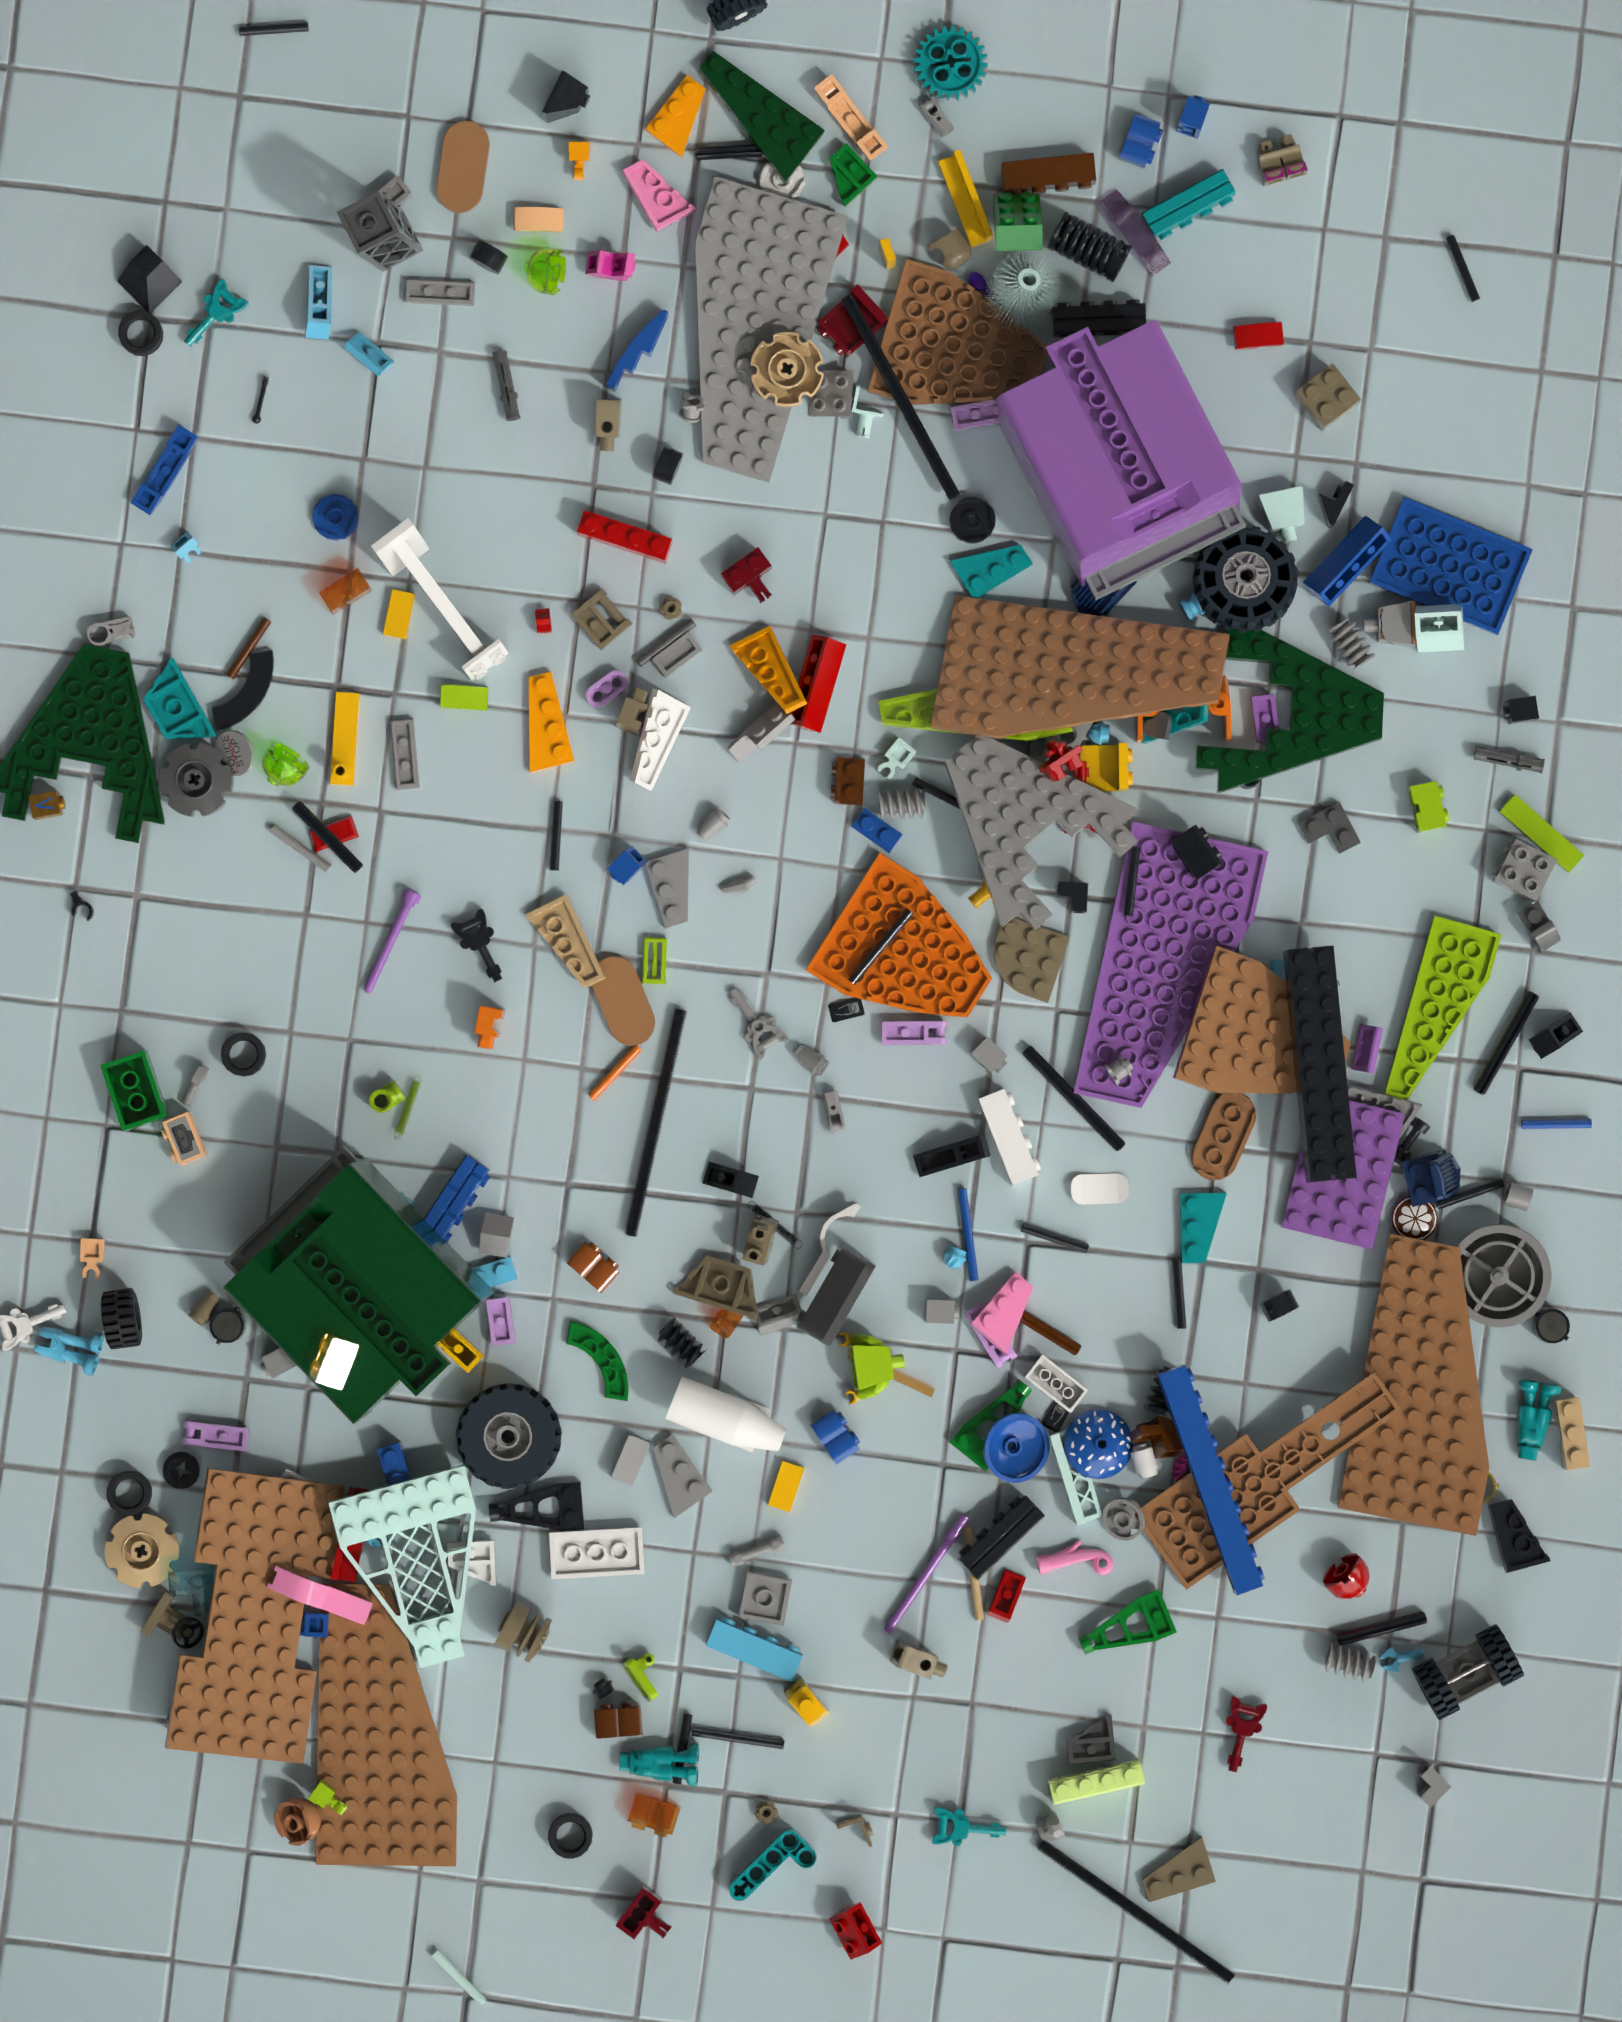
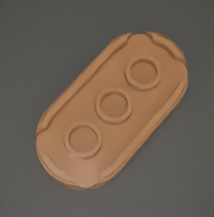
M461 121L452 125L446 132L443 140L437 181V195L444 207L454 213L470 211L480 203L483 196L490 142L484 128L472 121Z
M614 956L601 960L599 964L606 979L593 984L592 987L613 1037L620 1043L630 1046L646 1042L654 1031L655 1017L635 968L629 961L621 957Z
M1224 1093L1217 1097L1211 1105L1191 1154L1192 1165L1195 1171L1203 1178L1221 1180L1235 1170L1257 1116L1255 1106L1245 1094Z

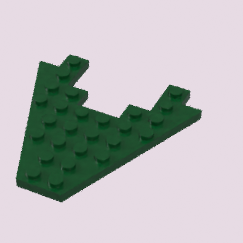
M87 644L82 645L0 764V793L6 794L2 817L26 821L30 802L29 796L32 792L34 777L58 780L61 760L65 758L106 766L101 789L124 793L115 839L139 843L143 821L165 825L130 653Z

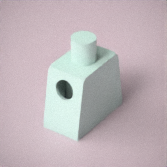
M1299 486L1259 495L1257 499L1270 531H1281L1285 543L1296 541L1295 527H1300L1304 524L1303 487Z

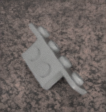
M775 703L736 738L727 749L740 763L757 747L762 750L789 726L795 718L790 713L786 714L778 703Z

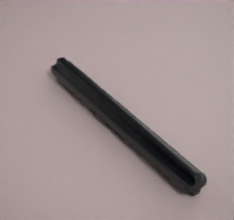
M1028 1046L1023 1051V1056L1115 1151H1119L1125 1146L1122 1138L1079 1094L1073 1093L1074 1089L1032 1046Z

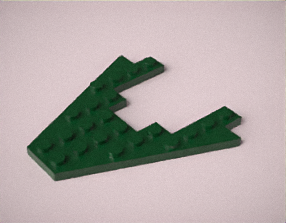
M1230 628V631L1225 629V634L1230 636L1226 660L1269 663L1268 686L1291 688L1289 730L1267 728L1265 751L1196 746L1195 770L1218 772L1217 793H1222L1382 739L1383 692L1262 630L1258 632L1246 630V633H1237L1238 630Z

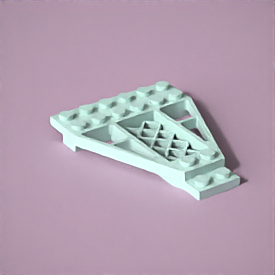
M460 1465L329 1501L328 1505L339 1547L414 1646L419 1668L465 1656L459 1635L476 1514L465 1466ZM470 1513L466 1546L444 1551L436 1526L437 1522ZM430 1523L431 1529L425 1527L424 1525ZM419 1527L430 1532L424 1544L413 1539ZM414 1528L409 1536L401 1532ZM396 1533L407 1538L401 1550L390 1545ZM391 1534V1536L389 1537V1539H388V1541H387L386 1535ZM432 1536L434 1537L437 1552L427 1547ZM380 1538L387 1566L383 1569L364 1573L347 1550V1546ZM410 1541L421 1546L416 1558L404 1553ZM389 1548L399 1553L394 1563L392 1562ZM425 1549L436 1555L430 1566L418 1561ZM465 1552L459 1599H455L446 1565V1557ZM402 1555L413 1561L407 1573L396 1567ZM438 1558L443 1574L432 1569ZM416 1563L427 1569L421 1581L410 1575ZM395 1570L405 1575L400 1585H398ZM430 1572L442 1577L435 1589L424 1583ZM385 1573L390 1574L400 1611L399 1616L394 1613L369 1578ZM408 1578L419 1583L413 1595L402 1590ZM444 1580L449 1597L438 1591ZM422 1586L433 1591L427 1603L416 1598ZM401 1593L410 1597V1600L405 1608L402 1601ZM436 1594L447 1599L441 1611L430 1605ZM414 1600L425 1606L419 1617L408 1612ZM451 1603L452 1610L446 1611L447 1607ZM428 1608L438 1613L423 1618ZM406 1615L410 1616L415 1620L408 1622Z

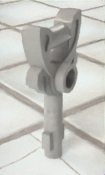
M736 988L729 993L732 997V1003L735 1007L739 1006L750 1022L747 1027L748 1032L745 1034V1040L749 1043L753 1042L755 1053L760 1060L765 1056V1050L778 1041L786 1042L789 1040V1037L782 1030L775 1027L776 1019L774 1017L766 1019L765 1016L758 1018L746 1002L747 998L743 992L740 993ZM771 1031L773 1033L761 1043L758 1039L763 1032Z

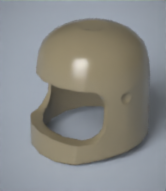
M958 228L927 245L930 251L936 248L942 251L945 260L941 264L947 269H956L962 266L971 256V248Z

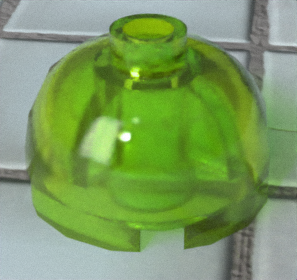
M542 248L537 250L530 257L529 261L525 263L524 272L530 286L537 292L556 295L560 291L557 288L559 281L564 283L566 275V258L561 256L562 250Z
M271 743L262 758V768L267 776V780L275 786H292L299 783L309 770V765L306 760L302 763L297 759L300 754L281 743H277L276 746Z

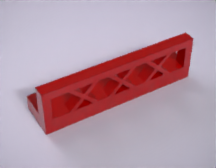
M350 1486L347 1496L369 1491V1489ZM364 1542L347 1546V1550L358 1565ZM337 1544L331 1579L356 1582L358 1571L341 1550L339 1544Z

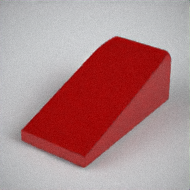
M1004 1569L987 1615L1008 1623L1012 1617L1026 1577Z

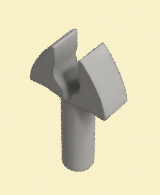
M202 1064L194 1073L190 1081L191 1084L182 1100L185 1106L191 1105L201 1083L207 1076L209 1068Z

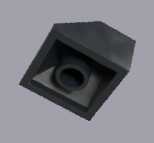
M562 70L542 110L544 121L550 123L579 113L581 107L586 108L591 97L588 94V87Z
M148 245L129 262L117 280L149 313H152L182 283L181 279Z

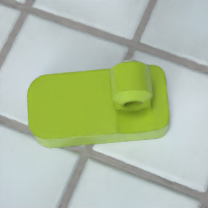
M650 1653L642 1655L637 1661L632 1657L622 1663L623 1668L648 1702L659 1696L643 1672L647 1667L653 1665L655 1661L654 1656Z

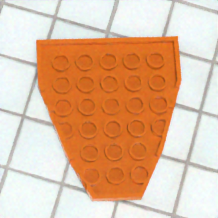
M881 853L878 854L805 970L846 996L915 1013L965 1018L969 1016L992 979L966 934L923 884L921 879ZM908 908L914 915L856 985H853L848 978Z

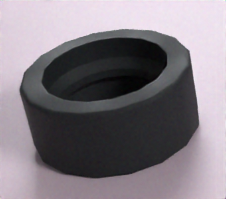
M134 311L122 319L118 328V336L121 344L129 353L135 356H147L159 349L163 341V329L153 314L146 311ZM138 320L149 322L154 329L152 342L144 347L133 345L127 336L129 326Z
M244 1032L233 1034L222 1045V1063L234 1075L243 1077L253 1075L260 1071L265 1063V1046L253 1034ZM239 1041H248L256 1048V1061L248 1068H239L230 1059V1050Z
M124 1471L115 1475L109 1482L106 1490L107 1500L110 1507L117 1513L135 1515L149 1505L152 1497V1487L149 1480L142 1473ZM126 1479L137 1481L143 1489L141 1501L132 1507L122 1505L116 1498L117 1486Z
M566 1813L553 1821L549 1829L548 1841L551 1849L557 1855L567 1859H574L588 1851L592 1843L593 1831L585 1817L577 1813ZM567 1822H574L580 1825L584 1832L582 1844L573 1850L563 1848L557 1840L559 1827Z

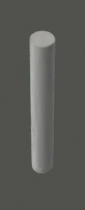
M274 825L270 830V833L323 871L327 872L331 867V864L278 826Z

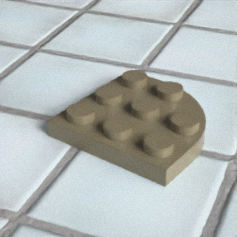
M1014 918L1004 927L1000 925L994 947L995 963L1000 975L1016 992L1048 1003L1070 937L1042 927H1038L1034 931L1028 923Z

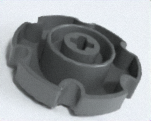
M187 743L175 748L167 755L166 759L169 761V765L166 768H160L158 782L161 794H168L170 796L168 805L173 810L193 817L196 811H200L202 816H208L217 812L225 805L226 801L223 795L226 792H232L234 776L231 766H224L222 764V760L225 757L223 753L207 744L199 743L198 747L193 749L191 744ZM194 775L201 777L198 780V785L192 783V781H194Z

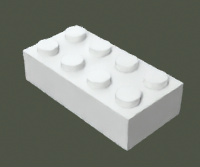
M1043 1354L1025 1375L1027 1380L1069 1413L1074 1410L1088 1392L1084 1386Z

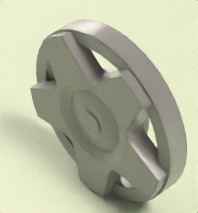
M1116 1498L1110 1501L1103 1510V1525L1107 1532L1116 1539L1132 1540L1142 1532L1145 1526L1144 1513L1139 1504L1134 1500ZM1110 1508L1112 1511V1515L1107 1517L1108 1510ZM1112 1527H1117L1119 1529V1533L1113 1530ZM1132 1529L1138 1530L1136 1533L1131 1535Z

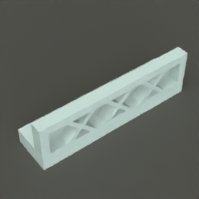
M1066 1430L1051 1434L1049 1437L1076 1525L1086 1523V1521L1102 1517V1511L1092 1479L1084 1477L1069 1468L1060 1439L1061 1436H1065ZM1071 1473H1073L1074 1475H1076L1074 1481H1073V1478H1072ZM1078 1477L1088 1482L1089 1487L1085 1495L1076 1491L1075 1483ZM1089 1492H1091L1092 1499L1087 1497ZM1078 1495L1083 1497L1081 1502L1079 1501ZM1085 1499L1094 1503L1097 1513L1084 1517L1081 1507Z

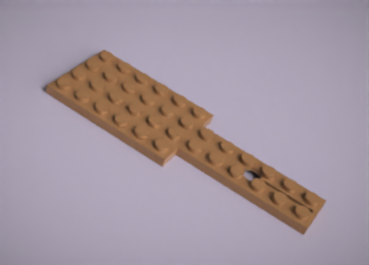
M1375 1372L1369 1374L1263 1450L1259 1451L1248 1434L1245 1433L1217 1453L1218 1457L1222 1456L1226 1467L1223 1470L1225 1479L1229 1478L1234 1491L1230 1493L1233 1501L1237 1500L1241 1513L1238 1515L1241 1523L1245 1522L1249 1535L1246 1538L1249 1545L1301 1510L1288 1492L1290 1488L1402 1410ZM1327 1422H1335L1340 1428L1338 1437L1332 1440L1326 1439L1321 1433L1322 1426ZM1191 1472L1140 1507L1145 1517L1143 1530L1186 1590L1223 1565Z

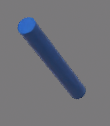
M1591 1119L1521 1120V1129L1592 1128Z

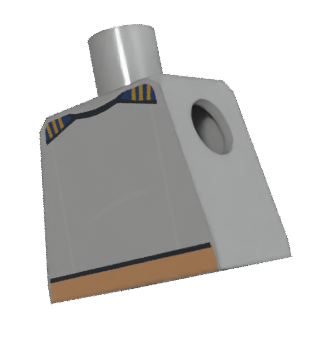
M1415 601L1378 608L1376 610V618L1363 619V632H1377L1378 643L1415 647L1417 645Z

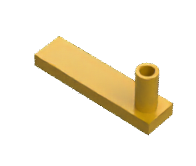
M336 692L331 785L354 786L359 693Z

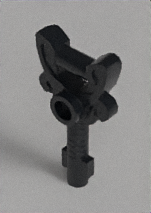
M480 908L474 918L462 924L457 922L451 923L452 930L462 938L460 946L463 949L478 950L487 967L485 971L488 977H492L494 983L502 980L503 978L500 974L502 971L499 965L495 964L487 948L491 941L489 937L494 935V930L491 927H487L484 910ZM480 925V930L475 935H467L465 933Z

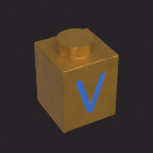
M57 791L29 796L32 818L35 820L63 815L62 809H66L64 796H60Z

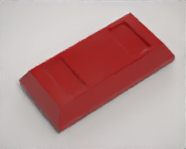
M352 815L325 824L342 843L359 837ZM308 830L315 852L329 848L312 830Z

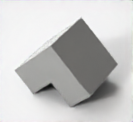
M485 1213L480 1235L479 1253L507 1258L514 1217Z
M1428 1763L1418 1772V1775L1427 1783L1418 1795L1427 1805L1432 1807L1451 1786Z

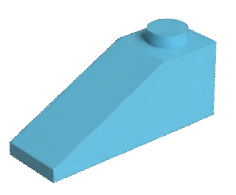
M309 265L305 338L328 340L331 327L332 267Z

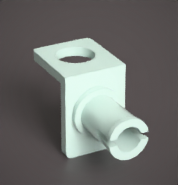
M857 385L852 412H856L860 416L855 436L862 437L863 428L865 427L864 437L870 438L873 418H876V416L883 417V413L856 408L860 385Z

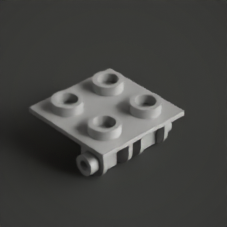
M818 370L824 373L819 390L810 398L809 417H840L842 419H849L852 414L855 371Z

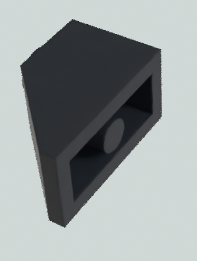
M1570 1012L1534 1035L1529 1041L1534 1051L1542 1059L1560 1049L1581 1034L1583 1030Z
M709 1162L702 1184L753 1198L759 1176Z

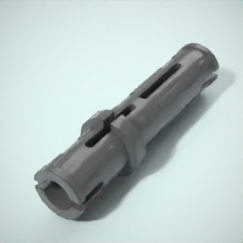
M497 351L492 353L501 391L500 401L504 405L506 421H515L521 417L516 400L518 394L514 390L507 351Z
M1476 745L1473 759L1513 767L1517 771L1523 769L1540 774L1543 772L1545 759L1525 756V753H1509Z

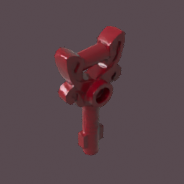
M1232 1695L1230 1700L1232 1716L1226 1718V1724L1231 1726V1730L1237 1736L1232 1755L1229 1754L1227 1764H1229V1771L1237 1772L1238 1767H1241L1243 1761L1241 1753L1245 1737L1252 1736L1254 1732H1261L1262 1725L1259 1721L1266 1713L1267 1704H1259L1256 1707L1243 1704L1237 1697ZM1241 1712L1253 1715L1254 1717L1251 1720H1243L1238 1716V1713Z

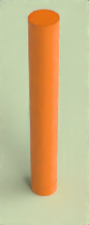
M637 1045L633 1046L588 1095L595 1101L642 1050Z

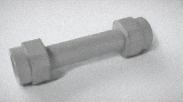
M782 1536L772 1538L769 1543L741 1553L739 1550L729 1554L732 1566H740L746 1560L771 1551L776 1553L786 1549Z

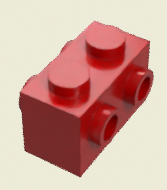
M861 1902L843 1908L829 1918L850 1960L868 1954L882 1944Z

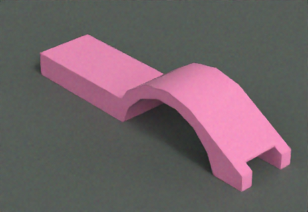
M274 1566L273 1570L277 1571V1574L272 1584L267 1583V1588L301 1603L329 1611L363 1625L365 1624L373 1605L371 1601L329 1585L308 1580L282 1567Z

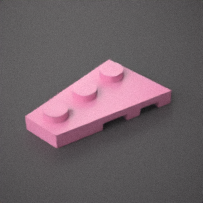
M644 160L623 169L624 177L656 232L696 211V208L691 203L689 204L681 197V194L663 180V177Z

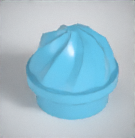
M1100 722L1091 726L1088 731L1090 739L1099 745L1108 743L1110 725Z
M949 1245L948 1250L944 1251V1262L951 1269L959 1268L966 1261L965 1255L967 1252Z

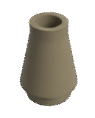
M208 1291L190 1309L191 1312L188 1317L197 1324L204 1326L205 1323H209L220 1298L213 1292Z

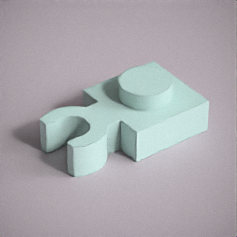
M899 737L884 755L889 761L880 764L877 771L880 773L883 768H889L891 773L887 779L890 780L895 775V768L898 766L903 770L917 751Z

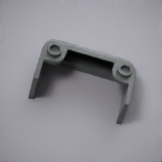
M845 1247L842 1250L837 1249L830 1260L834 1263L807 1311L802 1309L795 1321L799 1323L798 1329L830 1347L876 1265Z

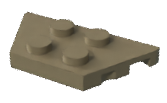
M707 1255L699 1263V1266L687 1275L688 1278L673 1290V1294L755 1320L758 1318L752 1270L747 1267Z

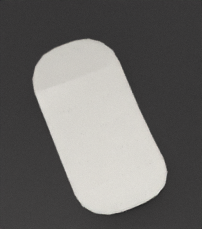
M1119 1173L1081 1174L1074 1177L1071 1182V1195L1074 1202L1081 1205L1122 1203L1129 1196L1128 1179Z

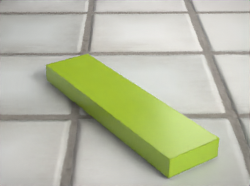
M1516 794L1499 811L1500 814L1542 851L1557 859L1556 863L1567 873L1585 856Z

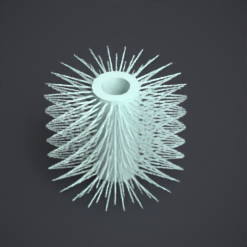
M1030 250L1029 258L1027 252V262L1025 255L1023 265H1021L1022 262L1018 260V257V264L1014 263L1013 260H1009L1011 264L1006 265L1009 268H1003L999 275L996 274L995 270V276H992L995 281L993 283L995 284L991 287L996 285L994 289L1000 288L1002 292L994 290V293H988L994 294L992 295L994 297H985L1000 300L997 301L1002 304L999 306V309H1004L1001 313L1004 314L1009 309L1006 316L1012 309L1009 318L1012 313L1017 314V327L1018 320L1020 327V317L1021 324L1023 319L1025 326L1024 314L1027 322L1029 315H1031L1030 318L1037 319L1035 316L1039 314L1041 318V313L1038 312L1039 309L1044 311L1048 304L1053 307L1052 305L1054 304L1051 301L1055 299L1053 295L1056 292H1051L1054 290L1047 291L1044 288L1053 289V287L1057 286L1053 285L1055 284L1054 282H1062L1046 279L1051 276L1056 278L1053 275H1045L1048 273L1047 269L1040 274L1039 272L1046 266H1041L1038 270L1039 264L1036 270H1034L1038 261L1036 264L1035 261H1032Z

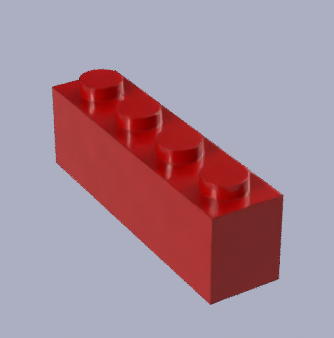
M586 510L583 511L577 530L578 536L666 564L673 543L672 538Z
M812 634L798 681L807 704L790 712L795 718L791 725L807 731L821 733L847 644L826 636Z

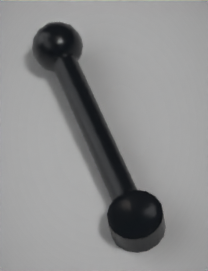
M266 376L263 378L256 414L252 417V421L255 424L261 422L260 413L269 377Z

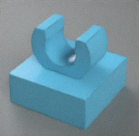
M188 531L170 545L180 559L184 558L189 563L191 559L188 557V553L191 550H194L198 555L201 553L197 547L198 543Z

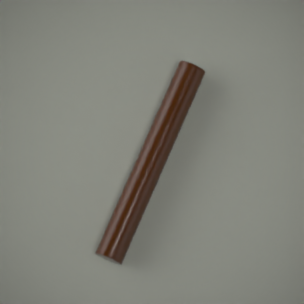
M265 617L262 619L226 675L234 680L271 624L270 620Z

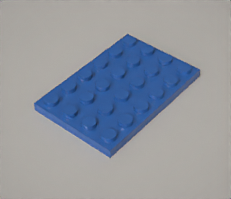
M1404 497L1389 532L1392 540L1382 550L1369 584L1415 601L1423 606L1462 604L1463 622L1498 635L1533 549Z

